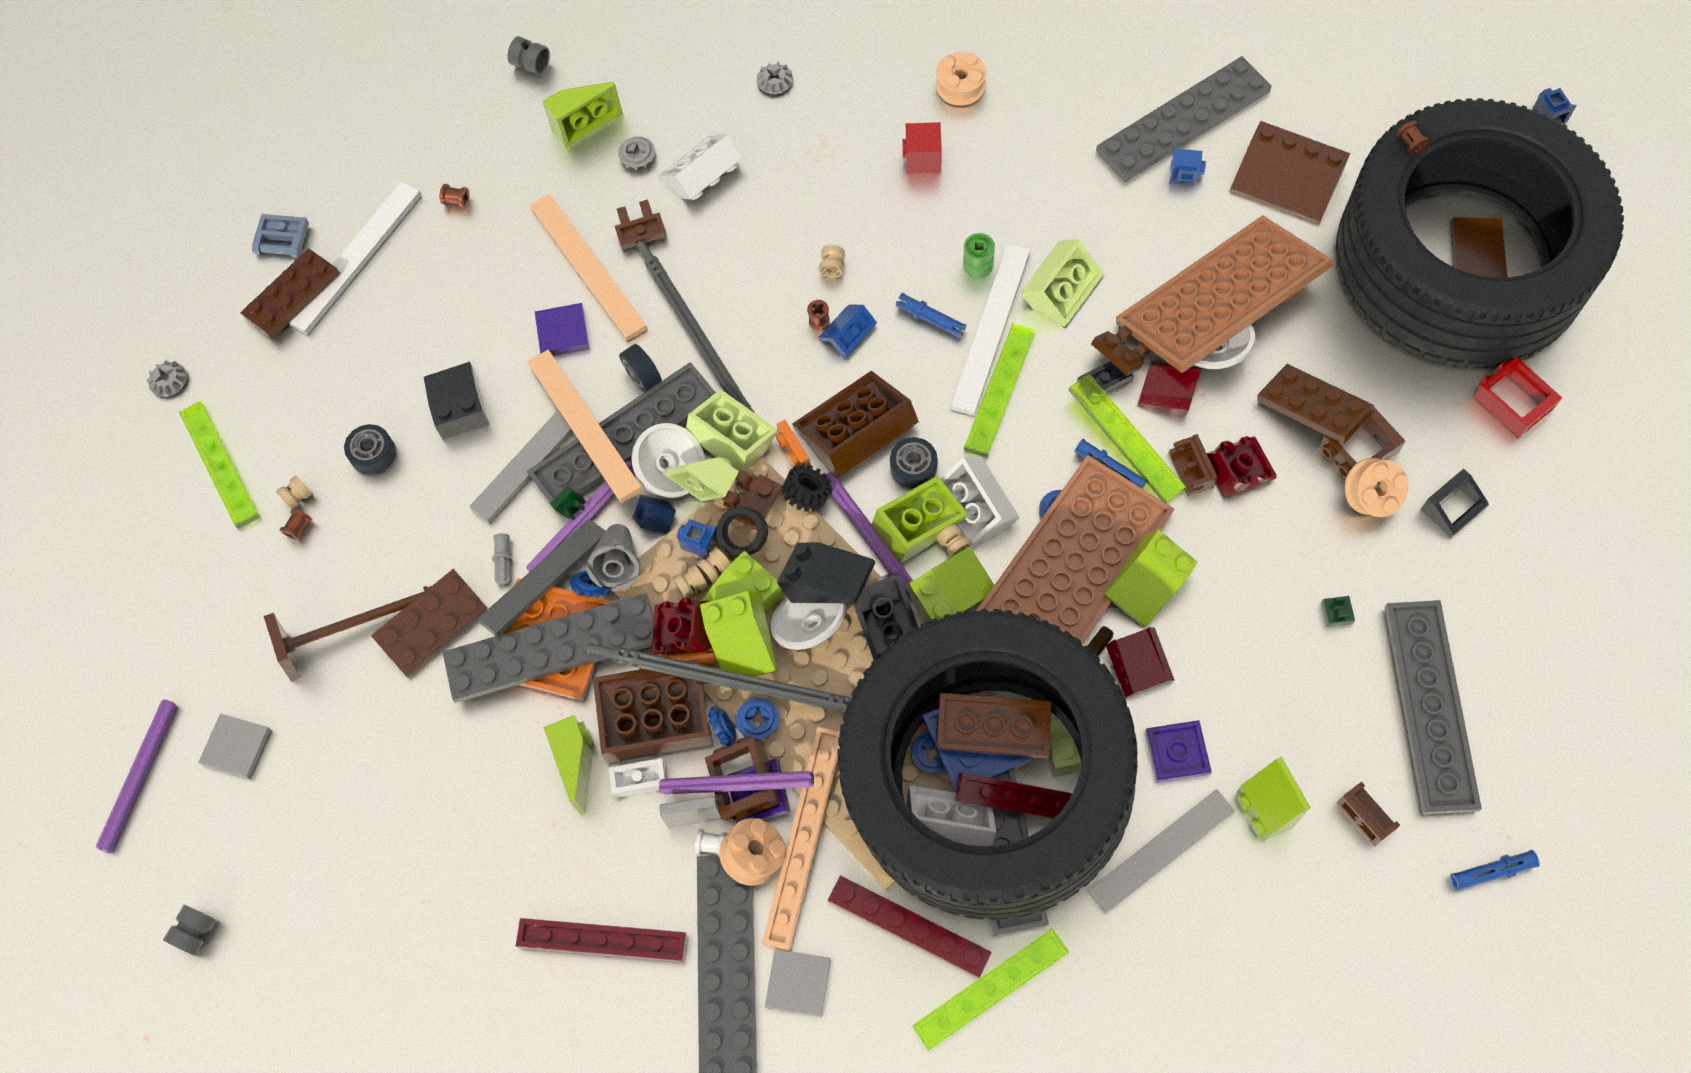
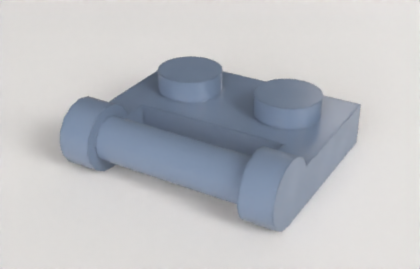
M261 214L252 243L253 254L273 253L291 255L292 258H298L303 253L302 246L309 221L305 217ZM265 239L292 241L291 246L266 244Z

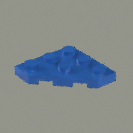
M939 708L922 715L923 722L935 749L937 748ZM936 750L955 793L959 773L963 772L993 778L1032 761L1031 757Z

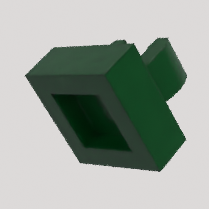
M566 486L550 505L567 519L575 520L576 518L573 515L579 509L582 511L585 509L584 503L586 500L572 488Z
M1350 596L1325 598L1321 601L1327 627L1348 625L1355 622Z

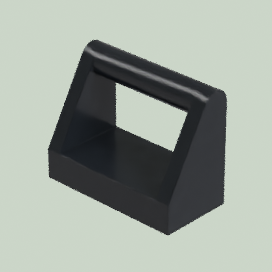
M1463 468L1430 496L1420 510L1447 535L1453 537L1488 507L1489 503L1472 475ZM1461 489L1475 504L1451 523L1441 505Z

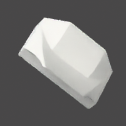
M653 755L623 760L617 766L609 767L611 794L616 797H630L659 791V781L666 779L663 759H657Z

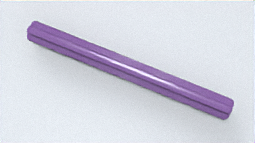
M628 460L625 461V464L633 474L634 469L632 462ZM606 481L584 504L585 509L583 511L579 509L573 515L576 519H570L526 566L529 572L582 524L591 519L613 496L614 493Z
M827 473L826 479H830V485H832L830 494L889 573L895 571L900 573L905 587L913 581L911 576L834 473Z
M164 699L160 702L96 844L98 850L108 853L113 850L176 709L174 702Z
M810 771L667 778L659 781V792L669 795L806 788L814 785V773Z

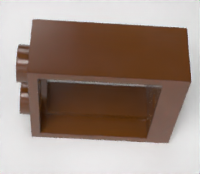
M1375 407L1374 412L1362 424L1383 448L1371 458L1389 460L1400 452L1406 442ZM1325 435L1319 446L1323 456L1336 465L1342 477L1347 478L1349 471L1357 462L1337 440Z
M743 737L737 741V744L731 747H721L714 750L712 755L705 757L709 776H722L723 773L720 765L748 753H751L756 774L772 773L764 743L753 737ZM777 789L761 790L733 803L730 801L728 792H714L721 819L731 823L781 803Z

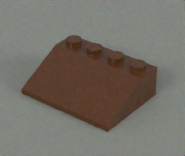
M1260 121L1230 191L1320 224L1351 153Z
M871 370L792 423V425L824 465L840 477L880 448L889 444L899 435L908 431L919 420L911 400Z
M697 659V660H691V661H686V662H691V663L700 664L699 659ZM647 669L593 677L601 755L606 763L713 745L702 681Z

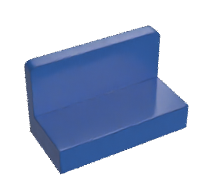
M849 304L821 333L819 339L831 342L841 356H847L877 324V321L864 305Z

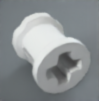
M699 829L695 842V853L708 852L718 854L719 857L720 844L727 833L722 832L720 835L707 833L704 829Z

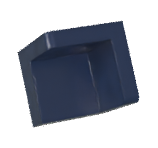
M640 495L632 518L640 528L667 533L676 510L666 500Z

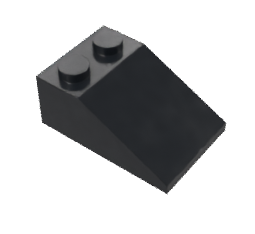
M470 361L424 376L429 409L434 426L442 440L490 424Z
M819 542L797 543L777 584L791 603H857L876 562L872 558Z
M897 571L867 581L857 603H852L873 660H878L880 653L886 650L892 642L896 643L899 641L901 635L909 633V630L912 628H919L900 573Z

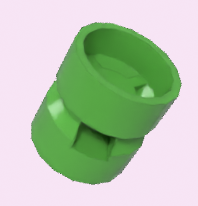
M974 233L970 235L964 242L963 268L972 277H985L990 274L994 267L995 242L987 234Z

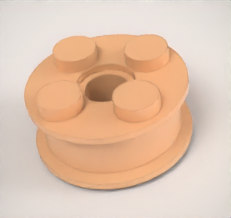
M958 52L944 57L936 69V90L938 95L945 102L957 106L970 105L978 101L986 89L985 79L987 70L985 64L974 53Z
M1377 458L1363 459L1352 467L1345 481V496L1349 505L1361 514L1375 517H1387L1394 514L1403 505L1408 493V478L1404 470L1397 463Z
M748 818L738 822L723 838L719 848V857L724 870L731 878L741 884L754 886L766 882L782 866L786 851L780 833L771 824L759 818Z

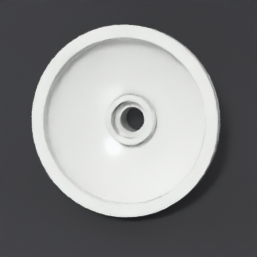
M1249 325L1194 365L1206 369H1223L1238 364L1254 348L1255 331L1253 326Z
M671 423L657 424L645 430L636 440L632 451V465L640 483L651 493L664 498H677L689 493L663 474L665 469L705 460L703 449L695 436L685 428ZM660 461L666 464V468L660 466Z
M786 598L772 616L770 624L772 636L779 645L787 649L800 650L817 646L837 631L844 619L846 604L791 603Z

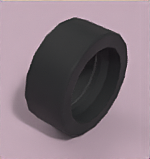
M747 507L731 508L718 521L716 529L717 540L721 547L729 554L739 556L745 551L749 555H753L760 551L767 541V522L762 514L755 509ZM740 516L749 517L757 528L755 540L745 547L736 546L728 537L729 524Z

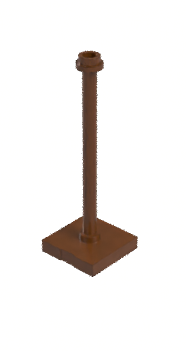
M424 586L423 592L293 638L287 636L285 629L274 612L263 617L277 661L290 681L300 678L293 655L296 647L403 610L431 586Z

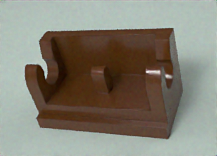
M1195 434L1192 437L1173 443L1175 448L1170 449L1168 454L1187 496L1214 488L1218 477L1199 435Z
M1361 781L1336 803L1368 840L1376 846L1394 832L1400 824L1397 821L1394 823L1367 793L1364 789L1365 785Z

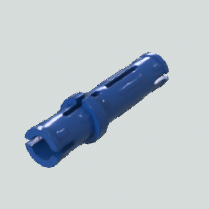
M903 292L898 297L900 301H896V307L913 314L914 318L918 320L921 318L959 339L964 334L962 330H965L967 327L965 323L963 324L927 306V302H919Z
M1084 438L1075 448V453L1080 454L1084 458L1087 455L1140 488H1143L1147 482L1146 479L1107 455L1108 452L1106 450H1099Z
M1529 850L1528 852L1513 856L1503 855L1500 857V860L1461 872L1451 873L1450 879L1455 890L1460 891L1461 889L1505 876L1508 878L1515 877L1516 873L1537 868L1540 863L1535 851ZM1518 863V865L1512 867H1508L1502 870L1499 869L1500 867ZM1486 871H1490V873H1488V874H1485V875H1482V876H1478V877H1475V878H1471V876H1473V875L1480 874V873H1483V872H1486Z

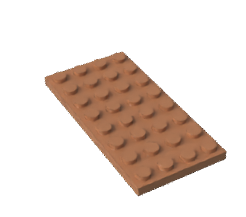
M1262 215L1116 316V324L1121 328L1127 326L1132 331L1134 338L1143 342L1150 350L1183 373L1333 266L1332 259Z
M1087 455L976 611L987 609V611L993 612V609H999L1000 611L1010 610L1013 614L1021 612L1027 616H1036L1039 621L1044 619L1052 625L1059 626L1062 632L1068 631L1073 637L1081 640V645H1083L1112 603V601L1104 596L1110 584L1143 536L1158 529L1161 531L1175 509Z

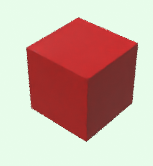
M941 122L905 123L906 139H902L903 158H906L907 173L941 172Z

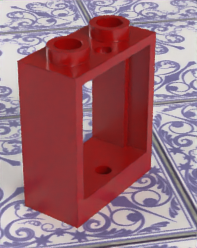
M1515 357L1509 363L1506 361L1501 363L1494 372L1496 374L1492 377L1489 375L1485 376L1477 384L1479 389L1474 396L1479 403L1518 438L1552 412L1563 398L1518 357ZM1507 377H1510L1539 403L1523 418L1492 391Z

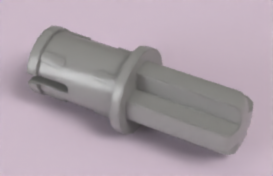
M498 533L493 536L494 555L492 556V562H494L495 582L505 585L510 582V562L512 561L509 546L510 535Z

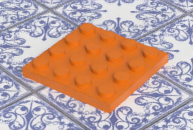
M517 578L515 584H517L521 579ZM553 587L502 634L613 603L614 601L596 597L587 598L585 595L578 596L577 592ZM597 662L519 685L584 701Z

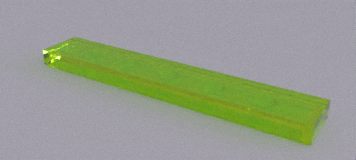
M1012 323L968 435L964 451L988 458L1034 339L1035 329Z
M1089 373L1069 387V392L1140 476L1147 480L1146 483L1163 502H1169L1185 490L1186 486Z
M200 400L179 411L234 526L239 529L260 518L204 403Z
M1052 928L913 1024L912 1028L926 1049L930 1051L1069 954V951Z

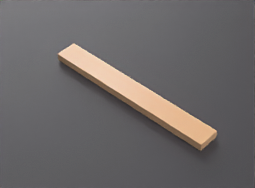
M548 194L530 204V208L626 341L646 331L647 326L552 196Z
M547 350L527 361L620 504L642 492L640 484L550 351Z
M817 727L806 770L814 773V785L802 788L785 852V859L782 864L762 942L764 945L791 951L838 765L837 753L838 749H840L838 745L840 731Z

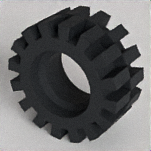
M801 464L800 467L796 465L793 469H790L782 486V494H785V500L790 499L789 504L791 506L797 505L796 509L801 510L803 507L804 512H809L811 508L814 512L817 509H821L825 504L832 485H830L831 481L826 479L827 475L825 473L820 474L821 470L819 468L815 471L812 465H809L808 468L805 467V464ZM802 486H806V487L810 488L811 490H807V489L803 488Z

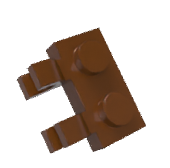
M648 199L639 202L643 215L639 219L630 221L625 206L616 209L621 224L615 225V230L622 250L636 246L638 241L648 243L667 237L660 212L652 214Z
M1127 326L1121 328L1116 334L1109 331L1096 336L1091 343L1094 348L1125 375L1139 370L1144 364V357L1142 356L1150 351L1143 342L1136 346L1134 350L1125 346L1126 342L1124 340L1132 335V331Z
M740 469L735 478L737 480L736 486L749 492L743 501L736 494L728 491L726 496L722 498L725 501L723 506L729 509L736 507L755 509L765 519L782 491V485L761 474L755 480L747 472ZM740 516L735 518L739 522L757 530L755 523L749 517Z

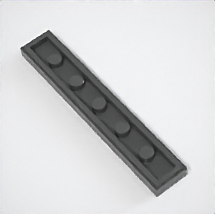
M588 519L478 618L479 623L498 638L594 550L605 530Z

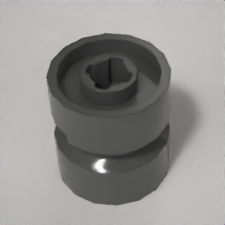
M517 36L509 46L507 59L510 65L521 69L525 68L531 73L541 75L548 66L550 51L547 46L532 43L531 40Z
M184 904L176 917L178 924L169 928L163 941L196 956L204 943L202 936L210 933L217 920Z

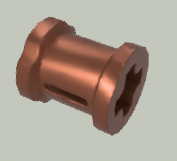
M1416 121L1406 123L1396 134L1399 139H1403L1411 156L1421 153L1430 144L1429 139L1423 137L1418 130L1419 125Z
M449 184L442 185L439 193L441 204H457L460 208H466L468 205L470 193L467 187L459 189L450 187Z
M823 300L810 302L807 307L809 326L814 330L826 329L830 324L828 304Z
M292 508L290 518L279 531L295 541H300L302 538L300 535L307 523H311L313 519L306 513Z

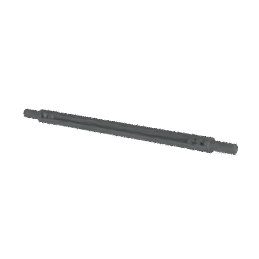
M638 241L636 246L645 259L646 267L658 283L724 391L754 412L667 275L657 256H653L644 241Z
M589 643L586 654L612 659L614 663L845 712L848 700H852V697L618 646L614 649Z

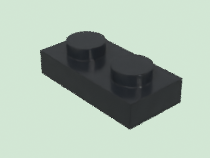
M1109 361L1077 377V384L1088 400L1091 401L1131 381L1133 374L1125 375Z

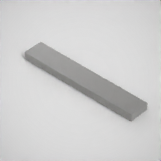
M559 410L553 414L469 506L473 512L489 524L531 479L527 471L552 455L573 433Z
M1216 789L1089 889L1090 894L1102 909L1108 913L1233 814L1235 809Z

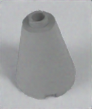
M614 524L606 529L589 556L587 572L590 579L597 586L603 588L604 585L612 587L611 590H621L635 583L640 571V563L629 529L624 525Z

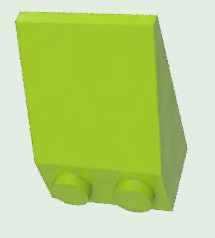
M614 82L563 89L542 101L551 130L565 147L570 146L623 114Z
M936 476L878 508L872 526L897 559L903 563L929 547L936 541L938 534L949 525L960 523L968 516V513L939 476Z
M1159 529L1143 536L1104 593V596L1142 627H1146L1185 583L1198 561Z
M969 546L908 583L905 589L928 623L934 618L939 620L944 618L946 614L953 615L956 612H964L988 595L994 583Z
M744 551L723 571L701 601L708 600L711 602L745 591L761 593L764 611L767 613L784 596V593L777 584V580Z
M745 591L700 604L705 631L721 669L751 676H760L778 671L761 593Z
M572 715L543 728L569 801L581 815L586 811L593 758L590 745L594 744V741L584 721L579 723L575 715Z
M1282 756L1243 783L1237 790L1238 795L1236 797L1240 807L1244 811L1247 810L1252 819L1250 824L1256 835H1261L1263 841L1293 828L1311 808Z

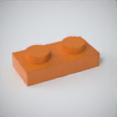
M783 420L777 423L778 434H776V439L782 448L786 447L789 451L787 455L793 467L796 465L800 467L801 464H805V467L808 468L811 465L810 458L787 421Z

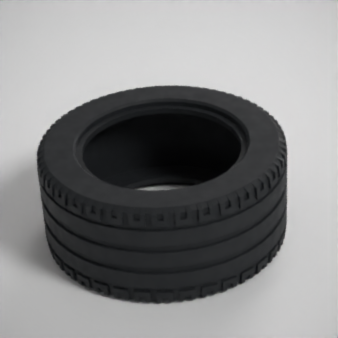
M1466 98L1465 101L1456 99L1454 102L1449 100L1445 101L1444 104L1436 103L1433 107L1426 106L1422 111L1419 109L1413 115L1409 114L1404 120L1401 119L1396 125L1391 126L1379 138L1363 163L1342 214L1336 237L1335 259H1337L1336 267L1339 268L1338 276L1341 277V285L1345 286V294L1349 295V302L1355 305V311L1360 312V317L1363 320L1365 319L1367 325L1373 327L1378 335L1381 334L1384 336L1383 339L1393 342V346L1403 348L1402 351L1411 352L1412 356L1417 357L1418 355L1423 357L1422 360L1427 361L1429 359L1435 364L1439 362L1444 363V366L1455 365L1456 368L1466 366L1468 369L1476 366L1478 369L1484 366L1493 368L1504 361L1509 363L1515 357L1522 361L1527 356L1531 357L1536 352H1540L1545 347L1551 345L1570 327L1605 278L1617 256L1623 237V206L1620 205L1622 199L1621 196H1618L1619 189L1615 187L1616 181L1610 176L1611 171L1606 169L1604 160L1599 159L1600 155L1592 150L1593 147L1590 144L1584 142L1585 139L1583 137H1578L1576 135L1577 132L1574 130L1570 131L1567 125L1558 123L1557 119H1551L1545 113H1538L1536 109L1530 110L1527 109V106H1517L1513 102L1509 104L1503 100L1497 102L1494 99H1488L1487 101L1483 100V98H1477V100ZM1416 121L1419 125L1418 130L1423 137L1429 139L1430 144L1421 153L1411 156L1403 139H1399L1396 134L1406 123ZM1439 193L1471 194L1493 201L1513 213L1530 231L1539 249L1542 268L1524 275L1504 278L1479 276L1454 268L1436 257L1421 243L1409 223L1405 206L1420 198Z
M973 609L968 610L969 613L962 614V611H959L953 615L946 614L942 619L934 618L931 622L920 624L921 627L918 629L912 628L909 630V633L901 635L899 641L889 644V647L880 653L878 660L874 659L871 662V666L864 671V678L859 679L856 688L853 689L851 693L852 700H848L847 708L843 714L844 724L840 726L838 745L840 746L837 753L838 771H840L839 779L845 804L858 833L875 860L899 886L911 895L918 897L924 903L953 915H964L966 918L984 920V918L1008 920L1009 917L1021 918L1034 915L1033 912H1043L1057 906V903L1060 901L1068 900L1077 894L1080 888L1087 886L1109 862L1124 836L1131 817L1138 768L1137 739L1133 719L1119 684H1115L1114 676L1104 663H1100V658L1087 645H1081V640L1073 637L1066 630L1062 632L1060 627L1055 624L1052 625L1044 619L1042 621L1037 620L1036 616H1027L1021 612L1013 614L1010 610L1000 611L999 609H993L992 612L987 611V609H981V611H974ZM980 691H1004L1019 694L1032 700L1051 701V712L1062 722L1074 740L1081 760V770L1078 782L1069 801L1048 825L1033 835L1017 842L998 846H974L955 842L939 835L923 824L905 804L902 789L904 758L912 737L923 723L922 715L939 708L940 693L966 695Z

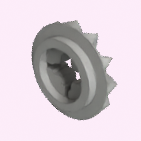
M779 62L774 65L768 63L766 67H761L760 72L757 73L759 88L769 94L782 93L793 82L792 71L788 69L787 64L782 66ZM778 74L779 79H771L770 75L776 76Z
M632 137L625 140L618 151L621 163L625 164L627 169L634 167L636 170L642 166L646 168L649 162H653V157L656 155L653 143L644 137ZM637 148H639L641 154H639V157L635 158L634 154L636 153Z
M165 360L161 365L156 364V368L153 371H149L150 377L146 381L149 384V389L154 394L166 397L176 394L184 387L187 373L184 367L176 361L168 362ZM163 374L169 376L170 383L164 380Z

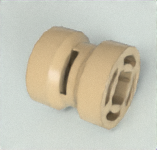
M837 245L824 246L821 251V258L823 260L819 264V273L824 277L838 278L843 272L841 262L844 261L845 250Z
M296 475L290 479L287 487H281L276 491L291 509H296L299 506L300 500L307 499L313 494Z
M957 524L949 525L936 538L941 546L946 547L950 558L972 546L969 539L962 536V531Z
M714 548L709 552V557L705 560L701 559L695 565L703 577L713 584L731 563L718 548Z
M696 565L688 568L687 573L683 575L678 574L672 578L683 598L691 597L696 590L702 591L708 587Z

